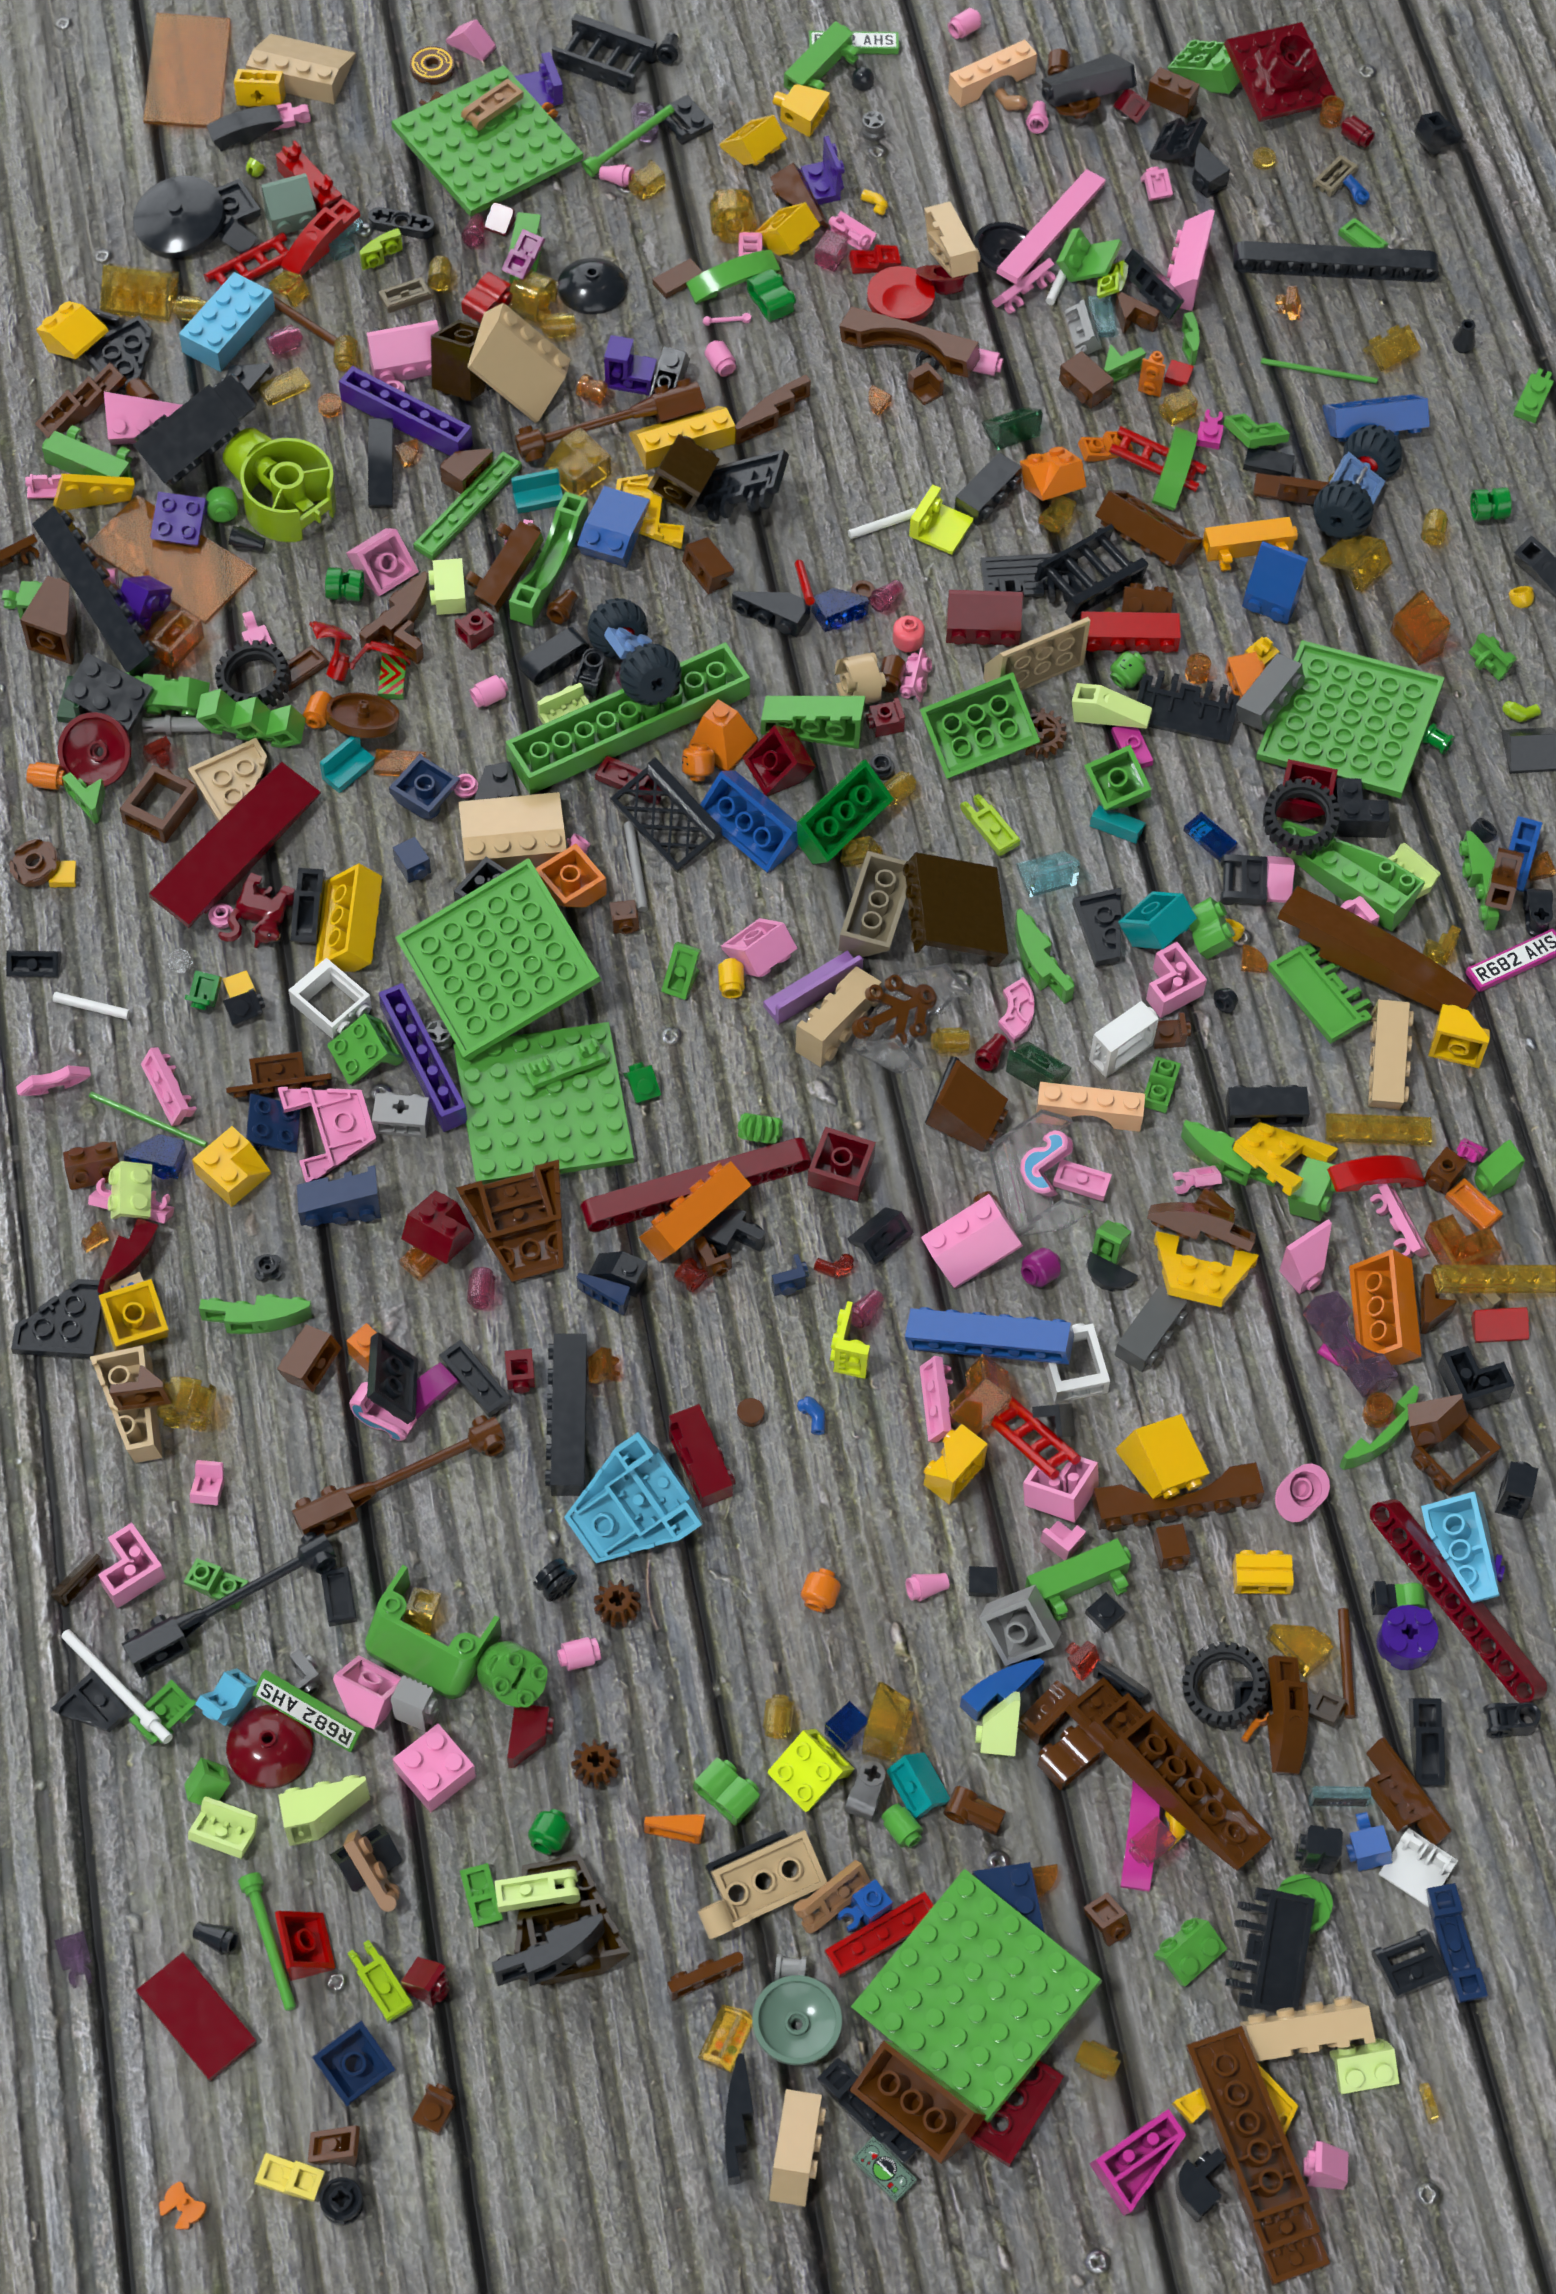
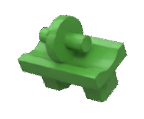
M1481 633L1477 636L1475 644L1468 653L1476 659L1475 667L1477 669H1487L1500 681L1504 679L1508 670L1512 668L1516 657L1511 652L1504 653L1499 648V641L1494 636L1487 637L1484 633Z

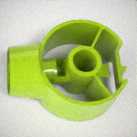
M254 427L239 431L226 445L222 460L228 470L241 484L245 514L249 523L257 532L275 541L298 542L303 540L302 529L313 521L321 523V515L328 510L329 516L334 517L336 493L333 467L328 456L318 446L297 438L273 440ZM259 482L272 492V508L259 503L251 496L252 490ZM323 500L316 506H314V503H312L314 501Z

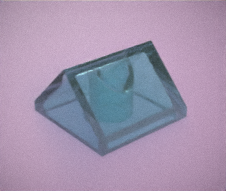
M1065 851L1016 863L1028 896L1033 897L1077 885L1080 862Z

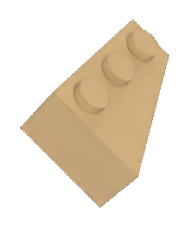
M951 202L924 208L928 251L951 278L978 272V262H980L979 251L973 245Z
M786 2089L769 2201L805 2206L809 2178L815 2179L818 2160L812 2159L813 2152H819L822 2134L816 2133L817 2126H824L826 2108L820 2107L822 2095Z

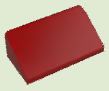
M1527 1307L1475 1310L1472 1314L1471 1323L1475 1343L1529 1340Z

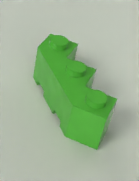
M143 674V677L133 676L154 688L151 697L144 707L146 713L160 715L162 711L172 709L182 712V716L196 717L201 694L209 692L210 687L209 682L190 677L179 676L178 680L166 678L165 675Z
M222 689L201 694L196 720L211 733L222 735L223 731L235 733L238 739L250 741L256 738L257 740L270 741L271 746L277 748L300 744L306 720L292 705L270 710L257 697L235 702Z

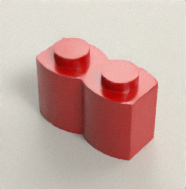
M487 272L463 298L461 302L462 313L481 323L486 311L502 303L507 306L510 304L513 298L512 284Z

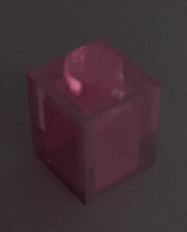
M827 229L815 247L814 264L836 272L847 254L848 237Z
M1156 1817L1130 1839L1128 1846L1131 1849H1129V1852L1138 1863L1141 1864L1143 1862L1149 1867L1174 1845L1176 1837Z

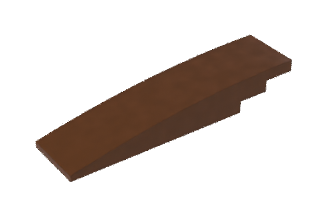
M1299 886L1296 887L1279 912L1277 919L1301 929L1298 938L1321 948L1319 957L1439 1012L1443 1004L1456 1005L1461 1009L1467 1010L1477 993L1474 988L1408 944L1352 912Z
M1104 1677L1065 1709L1091 1739L1135 1783L1191 1834L1236 1871L1272 1840L1268 1833L1154 1709L1146 1713L1129 1693L1122 1697Z
M1242 2025L1187 2044L1186 2049L1222 2153L1226 2156L1225 2161L1272 2286L1328 2266L1330 2261L1319 2236L1321 2231L1309 2203L1311 2200Z

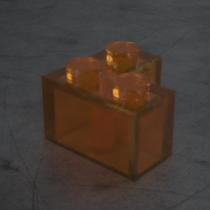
M1453 1214L1429 1223L1424 1236L1427 1245L1449 1282L1496 1264L1502 1251V1247L1490 1227L1465 1236Z
M984 1354L965 1372L967 1386L949 1404L951 1417L976 1435L982 1429L988 1428L996 1413L1000 1409L1004 1410L1012 1399L1008 1371Z

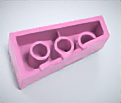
M104 392L108 440L111 445L136 443L137 441L134 438L162 415L170 416L182 405Z

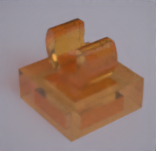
M1297 286L1287 287L1286 295L1276 296L1275 304L1279 305L1278 313H1288L1290 320H1298L1300 316L1301 299Z
M414 1246L399 1260L400 1265L417 1281H420L438 1265L436 1258Z
M601 1347L588 1357L590 1383L600 1384L606 1378L613 1380L620 1375L619 1371L612 1370V1366L619 1363V1358L612 1356L610 1348Z

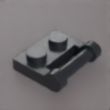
M688 94L668 104L674 108V113L671 115H674L685 129H682L671 115L663 121L674 132L676 139L681 144H685L713 129L711 119ZM658 106L654 111V115L662 109H664L666 106Z
M1235 854L1223 855L1221 857L1223 892L1220 894V902L1224 905H1232L1234 903L1266 905L1268 857ZM1235 866L1241 867L1240 891H1233V868Z
M1425 1928L1417 1931L1415 1936L1384 1949L1378 1947L1371 1950L1374 1962L1380 1968L1394 1999L1446 1979L1450 1975L1429 1932ZM1420 1946L1425 1951L1392 1966L1388 1960Z

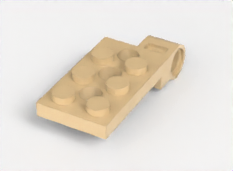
M799 1831L711 1871L722 1899L697 1912L708 1938L712 1939L750 1922L751 1919L821 1888L827 1883V1880L806 1831ZM788 1860L793 1861L797 1866V1872L791 1878L785 1877L782 1873V1865ZM762 1872L767 1873L770 1877V1885L764 1890H760L755 1884L756 1876ZM736 1884L740 1885L744 1890V1896L738 1902L732 1901L728 1895L729 1889Z

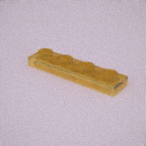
M1326 1113L1324 1117L1325 1141L1429 1146L1432 1143L1431 1117Z

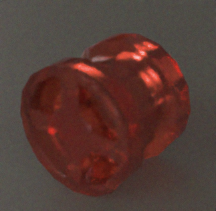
M693 1258L685 1260L674 1274V1278L678 1282H683L689 1292L697 1290L708 1276V1272L704 1268H699Z

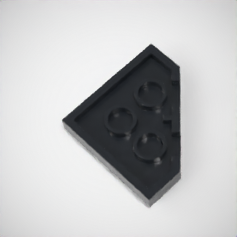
M139 315L107 332L86 350L82 356L97 374L109 362L112 363L128 380L115 393L125 395L127 394V383L134 378L141 379L153 338L152 329Z
M75 1280L69 1285V1289L58 1297L55 1295L38 1307V1311L28 1319L23 1318L15 1324L11 1347L12 1353L89 1359L90 1356H95L102 1315L99 1300L101 1293L97 1292L100 1280Z

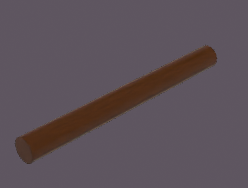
M273 296L274 305L277 310L333 347L337 348L340 345V339Z
M1340 1608L1338 1609L1342 1688L1343 1698L1347 1700L1344 1718L1353 1719L1356 1717L1349 1609Z

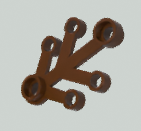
M894 974L885 980L886 989L890 992L898 991L911 998L903 1001L884 993L879 985H871L865 990L867 1000L871 1002L877 1001L891 1008L872 1018L863 1016L855 1020L852 1024V1032L857 1038L866 1039L873 1035L876 1027L896 1018L894 1031L889 1037V1042L894 1048H900L907 1043L905 1028L909 1011L916 1007L914 1023L910 1025L909 1032L912 1037L920 1038L927 1032V1026L924 1023L926 1012L934 1007L937 996L931 986L921 984L915 988L903 983L901 977ZM891 980L896 982V987L892 985ZM871 990L876 992V997L872 995ZM916 1026L920 1028V1033L916 1031ZM896 1036L900 1038L901 1043L897 1042Z

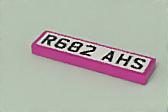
M1552 928L1468 967L1465 973L1478 992L1486 990L1556 957V932Z

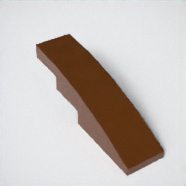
M109 362L94 379L88 376L73 393L67 389L35 425L47 438H50L54 431L63 433L105 402L104 392L115 393L128 380Z
M801 376L785 384L749 410L735 425L736 445L777 428L778 418L794 412V403L810 396L811 380L808 376Z

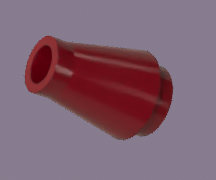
M996 1033L976 1051L974 1060L979 1068L991 1071L998 1066L1003 1050L1008 1043L1006 1037Z

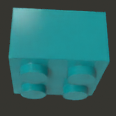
M1152 891L1118 923L1132 947L1162 950L1172 945L1173 940L1179 934L1186 932L1190 928V924L1197 917L1183 893Z

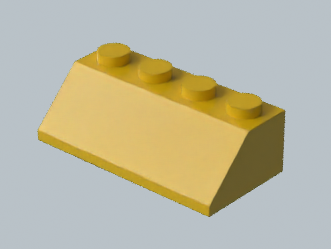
M715 406L629 432V436L645 470L660 466L678 434L692 438L695 444L711 451L735 444V424L728 409L721 406Z
M358 863L326 880L314 968L325 958L329 959L344 972H356L371 964L374 939L376 937V923L379 914V899L382 891V876Z

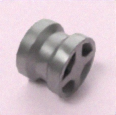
M876 111L866 113L862 119V135L867 140L877 141L884 136L885 117Z
M443 1020L430 1022L426 1030L437 1051L441 1053L449 1050L452 1046L453 1038Z

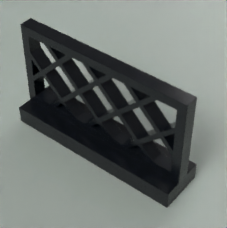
M656 757L648 762V766L610 797V801L676 872L681 870L711 843H716L722 838V828ZM648 776L654 782V791L639 790V782ZM625 794L635 795V807L623 806L619 799ZM638 795L653 796V808L638 807ZM656 796H667L671 800V808H656ZM637 812L652 813L651 825L640 824L637 821ZM655 813L670 814L669 826L654 825ZM673 814H684L688 818L687 827L672 826ZM654 830L669 831L668 843L657 842L654 839ZM672 831L687 832L686 844L671 843ZM690 832H701L706 840L701 844H689ZM662 847L668 848V853ZM671 848L686 849L685 857L676 863L670 856Z

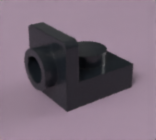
M254 988L243 994L223 1000L232 1026L262 1016V1008H265L261 993L256 994Z

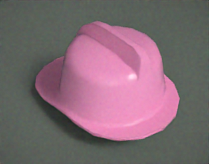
M1312 1463L1303 1464L1289 1473L1276 1490L1275 1504L1279 1514L1285 1520L1301 1522L1323 1503L1330 1489L1329 1478L1326 1472L1318 1465Z

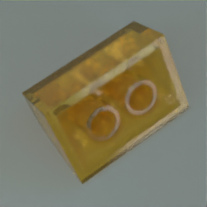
M113 263L104 264L100 310L116 315L131 317L140 315L146 319L170 321L177 298L179 272Z

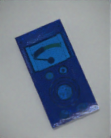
M1200 812L1184 825L1183 831L1219 862L1223 855L1230 854L1237 848L1238 842L1203 812Z

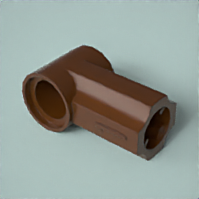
M956 1786L943 1813L948 1819L958 1824L964 1825L969 1823L996 1836L1006 1811L979 1799L978 1795L972 1790Z

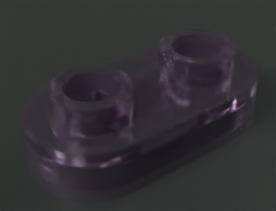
M639 102L632 107L631 118L634 130L655 115L651 104ZM658 124L638 139L642 142L654 141L658 137Z

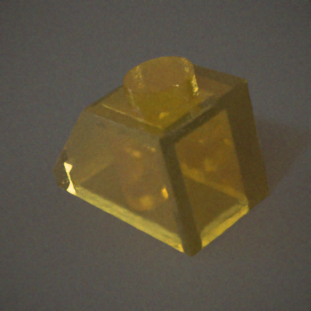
M1273 1624L1266 1636L1283 1656L1298 1658L1299 1672L1305 1678L1330 1657L1334 1648L1330 1638L1313 1626Z

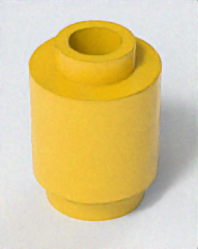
M727 958L718 965L719 990L722 992L723 997L729 999L738 998L745 989L744 965L735 958Z

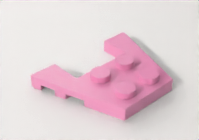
M278 1088L284 1113L312 1106L325 1149V1154L299 1161L305 1183L318 1180L376 1142V1136L362 1090Z

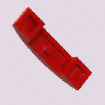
M1381 1155L1364 1157L1339 1163L1327 1169L1336 1192L1359 1191L1363 1185L1400 1183L1402 1188L1421 1187L1426 1184L1417 1161L1404 1156Z

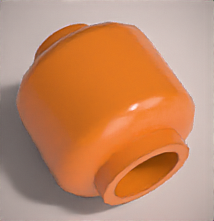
M689 744V747L683 750L682 772L690 776L692 781H704L706 776H710L714 772L715 752L709 748L708 744Z
M820 1568L819 1572H810L806 1576L800 1596L805 1601L804 1605L807 1608L823 1613L826 1609L834 1607L841 1590V1584L835 1578L836 1574L834 1572Z

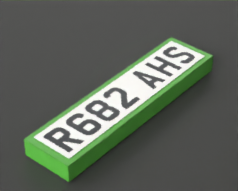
M809 31V47L825 31ZM852 32V45L859 49L857 54H899L898 32Z
M266 1669L261 1674L252 1694L350 1753L355 1748L364 1728L362 1725Z

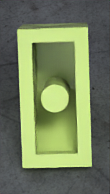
M1020 1692L1010 1694L983 1716L982 1726H976L975 1743H980V1753L1015 1756Z

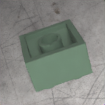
M306 173L261 185L265 216L274 237L282 232L287 234L304 229L317 215Z

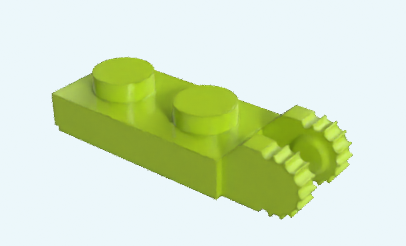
M981 795L973 796L974 804L979 810L978 812L968 802L964 801L961 803L960 808L965 817L970 820L972 825L999 857L1020 845V838L991 804L989 805Z
M367 1940L363 1945L366 1953L373 1960L371 1963L364 1967L360 1957L354 1950L349 1951L347 1955L357 1970L358 1977L389 2024L414 2007L383 1956H379L370 1940Z

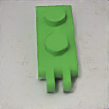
M1539 368L1536 374L1531 373L1513 416L1536 423L1554 382L1550 380L1552 372L1548 371L1545 378L1542 377L1544 369Z

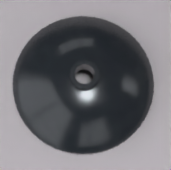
M994 222L978 230L973 245L979 251L980 261L990 270L997 272L1000 264L1030 231L1017 224ZM1041 257L1028 270L1027 273L1033 271L1039 265Z
M584 258L572 262L561 272L557 283L558 294L562 302L576 312L589 315L602 314L613 310L624 300L627 293V279L624 272L616 264L608 260Z

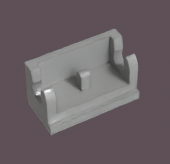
M1081 300L1080 303L1066 309L1065 316L1077 313L1066 319L1076 354L1082 351L1088 355L1101 349L1102 345L1093 314L1085 300Z

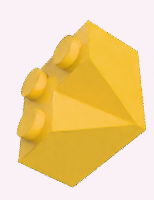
M1443 1004L1434 1028L1428 1056L1479 1069L1489 1043L1490 1030L1482 1028L1469 1010L1461 1009L1456 1005Z
M233 1126L192 1159L196 1175L231 1207L271 1174L270 1169L252 1144Z
M962 1424L956 1431L951 1429L942 1441L944 1443L941 1451L942 1456L937 1461L932 1460L923 1472L925 1474L924 1486L949 1505L984 1467L988 1445Z

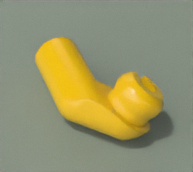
M866 189L863 190L861 200L874 204L873 211L883 216L886 209H888V202L881 194Z

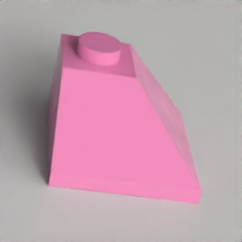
M1329 1219L1286 1247L1279 1271L1299 1295L1307 1289L1309 1291L1314 1290L1322 1282L1321 1277L1325 1267L1332 1225Z
M358 1655L334 1675L333 1681L348 1716L357 1720L364 1727L375 1729L390 1713L392 1709L391 1697L401 1677Z

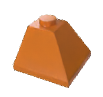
M718 699L703 715L689 744H708L709 748L715 752L714 766L722 771H731L758 742V738L738 711Z

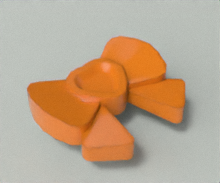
M182 2182L173 2184L165 2194V2201L159 2202L161 2216H165L176 2206L177 2210L182 2212L175 2225L177 2230H188L190 2224L199 2221L207 2209V2205L204 2202L195 2201L194 2198L186 2193Z

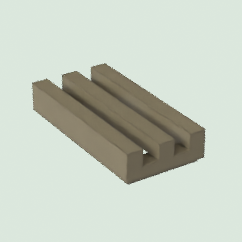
M1340 155L1313 180L1312 186L1314 188L1319 186L1322 193L1327 191V196L1331 198L1344 185L1343 180L1349 174L1354 176L1358 172L1359 166ZM1342 163L1344 164L1339 170H1337V171L1333 174V176H1332L1326 183L1323 182V181H1324L1330 174H1332Z
M420 277L379 291V297L383 301L387 312L391 313L431 299V292L423 278Z

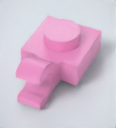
M291 103L276 105L284 124L273 130L294 127L295 121L300 123L311 122L307 104L293 108Z
M253 612L242 613L243 622L247 630L241 632L243 641H249L250 645H252L253 640H259L260 644L262 641H267L269 645L273 644L266 626H257Z
M1216 1166L1189 1169V1172L1173 1173L1175 1180H1184L1181 1186L1174 1187V1191L1177 1194L1186 1193L1192 1185L1200 1189L1205 1187L1210 1189L1215 1184H1222L1221 1173Z

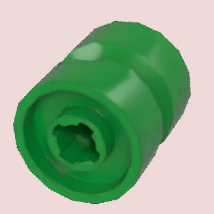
M1507 487L1493 488L1491 492L1488 489H1477L1471 492L1470 509L1474 521L1489 520L1491 516L1495 520L1508 519L1510 517L1512 508L1511 495Z
M328 567L325 580L326 599L341 600L342 597H345L347 601L361 602L364 593V571L349 569L347 572H344L343 568Z

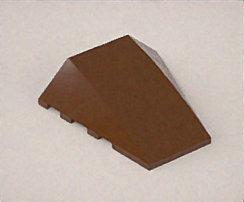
M559 1159L533 1166L532 1172L483 1185L481 1180L456 1187L458 1194L511 1283L564 1267Z

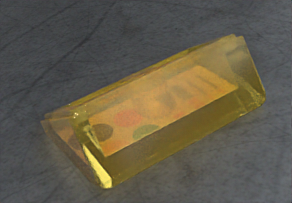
M722 2004L698 2059L731 2073L735 2066L737 2055L741 2053L752 2029V2016L746 2010Z

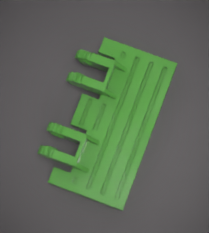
M1310 943L1303 947L1300 945L1271 962L1268 970L1327 1041L1332 1044L1372 1020V1016L1367 1011L1372 1003L1367 998L1352 1006L1350 1003L1360 997L1361 989L1356 987L1342 994L1347 990V986L1336 974L1341 966L1331 963L1321 969L1319 965L1327 960L1319 957V953L1311 957V955L1316 953V950Z

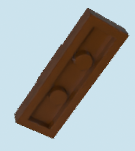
M32 534L1 549L0 568L13 563L12 558L20 553V560L24 565L28 564L26 553L30 552L34 555L35 559H38L40 553L34 548L38 542L35 535Z

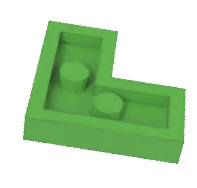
M1245 413L1225 416L1223 425L1248 448L1254 449L1259 446L1277 445L1289 440L1290 433L1278 422L1257 425Z

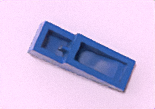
M1520 816L1516 819L1508 850L1524 853L1516 888L1517 891L1524 892L1543 822Z
M1041 1658L1024 1661L988 1676L961 1697L960 1708L977 1722L995 1703L998 1705L1013 1692H1020L1021 1694L1042 1673L1045 1662Z

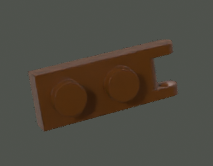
M734 1952L716 1961L709 1959L700 1963L697 1966L698 1969L692 1972L682 1971L673 1975L670 1978L671 1981L667 1982V1991L671 2000L679 1999L743 1969V1954Z

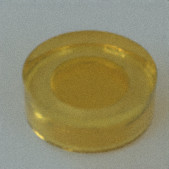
M1267 147L1256 149L1252 158L1253 165L1261 170L1272 168L1275 164V152Z

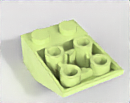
M350 1775L339 1782L322 1781L314 1784L311 1788L302 1789L294 1787L287 1789L283 1794H278L283 1825L289 1846L319 1840L369 1801L370 1794L366 1777Z

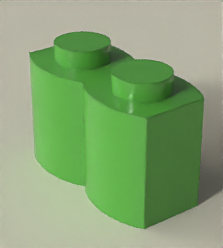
M1210 897L1191 907L1197 919L1190 924V929L1195 945L1202 956L1209 959L1234 945L1232 937L1235 936L1231 925L1228 922L1226 923L1225 915H1227V911L1220 901L1216 902Z
M716 1758L694 1781L693 1789L706 1802L715 1807L723 1817L737 1826L759 1802V1788L752 1780L748 1778L744 1780L736 1774V1767L730 1761H722Z

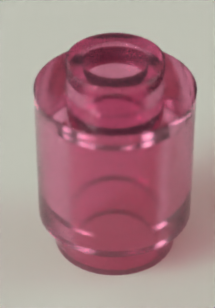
M292 324L270 333V336L266 337L268 348L273 355L277 353L281 355L301 346L300 341L303 340L299 328H294Z
M474 1268L468 1277L467 1302L475 1309H487L488 1306L494 1303L496 1278L493 1275V1271L489 1268Z

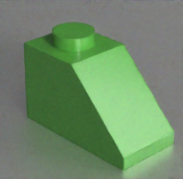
M1511 1140L1504 1142L1478 1165L1474 1176L1475 1184L1480 1191H1484L1488 1198L1514 1186L1525 1159Z
M1107 1220L1096 1231L1092 1253L1117 1265L1129 1245L1132 1231L1128 1230L1121 1223Z

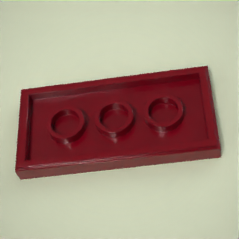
M184 1952L136 1989L140 1998L209 2082L257 2043L252 2034Z

